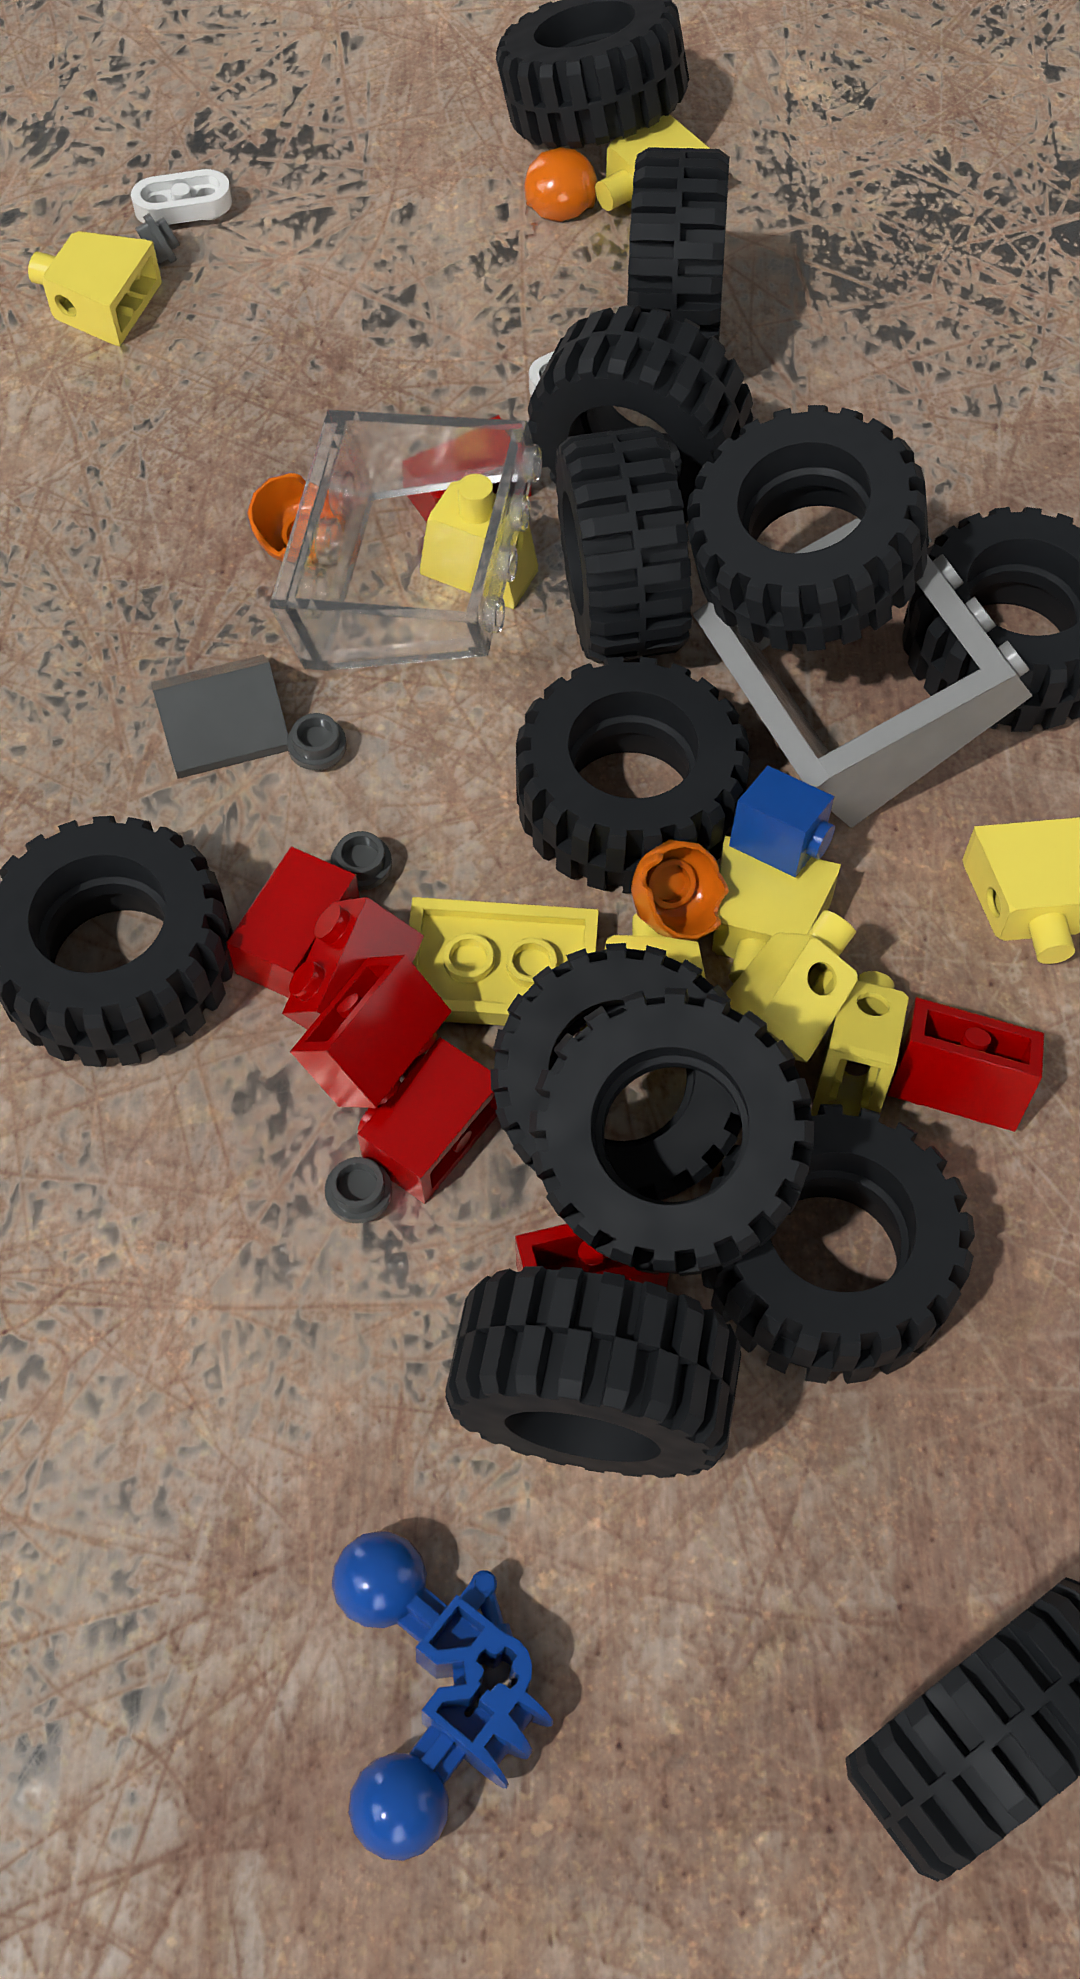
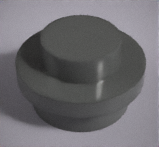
M150 213L143 216L145 222L135 229L141 239L153 241L158 265L167 259L170 264L176 261L177 258L172 250L180 246L164 217L155 222Z
M310 713L299 718L294 723L287 737V748L291 759L298 766L309 770H323L335 765L344 756L347 746L345 733L341 726L331 717L322 713Z
M356 831L347 834L338 842L331 855V864L356 874L359 891H365L381 885L388 878L392 869V857L388 846L376 835L366 831Z
M353 1157L342 1161L330 1172L325 1183V1198L330 1210L338 1218L349 1223H365L376 1219L386 1210L392 1197V1185L387 1171L381 1165L368 1158Z

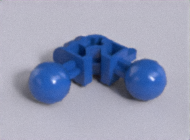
M375 1531L357 1537L342 1550L334 1565L332 1588L336 1603L349 1619L364 1627L386 1628L398 1624L419 1642L416 1646V1663L436 1679L453 1677L454 1686L439 1687L421 1710L422 1724L427 1727V1730L409 1753L393 1752L376 1758L360 1772L350 1791L348 1814L353 1832L365 1849L382 1859L404 1861L423 1854L439 1839L448 1818L449 1797L445 1783L463 1759L496 1785L507 1788L509 1786L508 1781L498 1765L506 1754L521 1759H528L533 1753L532 1747L523 1734V1731L530 1722L545 1727H551L554 1722L548 1712L528 1694L532 1677L531 1658L528 1650L520 1640L513 1637L510 1624L504 1623L495 1593L497 1588L496 1577L489 1571L482 1570L477 1572L460 1596L456 1595L450 1604L446 1605L426 1588V1568L422 1555L413 1544L395 1533ZM502 1661L508 1663L511 1666L509 1683L512 1688L509 1689L506 1685L498 1683L491 1691L487 1689L479 1699L484 1669L481 1665L484 1663L488 1667L495 1669ZM479 1699L476 1710L470 1717H466L464 1713L469 1712Z

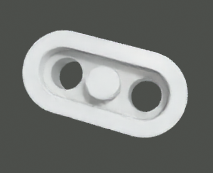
M212 169L148 177L136 183L131 191L135 215L142 223L145 222L143 216L150 213L155 222L164 217L168 225L198 220H214L225 214L232 205L228 178L223 173Z

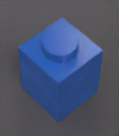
M767 765L737 801L729 846L788 875L796 877L811 857L819 860L831 843L835 832V825L828 821L835 796Z

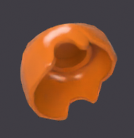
M559 147L542 152L529 165L525 176L524 192L527 206L531 207L541 218L556 222L576 218L585 212L586 208L592 209L596 202L595 185L598 182L594 167L587 157L574 149Z
M296 473L272 477L265 481L253 493L247 511L252 532L261 547L271 557L294 566L299 563L306 565L320 559L334 544L339 525L333 502L329 500L325 490L311 485L301 475Z
M668 840L646 853L639 861L633 875L631 893L638 917L656 933L670 938L697 941L717 930L722 924V920L718 916V910L723 898L729 893V888L719 873L716 858L703 846L694 842Z

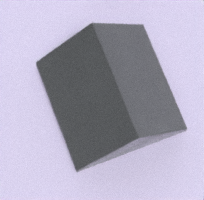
M264 655L152 682L155 701L178 779L288 751V732L271 666Z

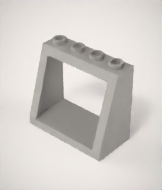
M856 518L795 553L813 552L829 547L849 535L861 520ZM943 554L934 561L927 555L924 575L916 583L980 669L831 752L828 751L762 653V650L770 645V639L763 637L760 643H756L741 636L738 625L735 627L728 626L716 615L713 603L707 602L693 613V616L801 780L835 796L831 811L851 828L1032 697V694L1020 679L1022 675L1029 671V668L1008 640L998 648L986 634L996 627L995 623L975 596L965 604L954 590L964 582Z

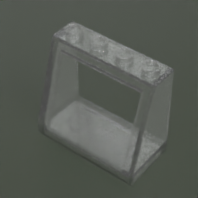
M327 410L269 605L304 669L330 671L488 656L493 634L500 633L504 625L505 603L503 594L506 582H513L516 576L518 554L515 546L519 532H525L529 524L530 501L528 494L531 482L537 483L542 471L541 448L534 446L527 421ZM469 474H482L488 477L492 483L499 482L466 612L345 602L374 500L446 490L451 482L460 481Z

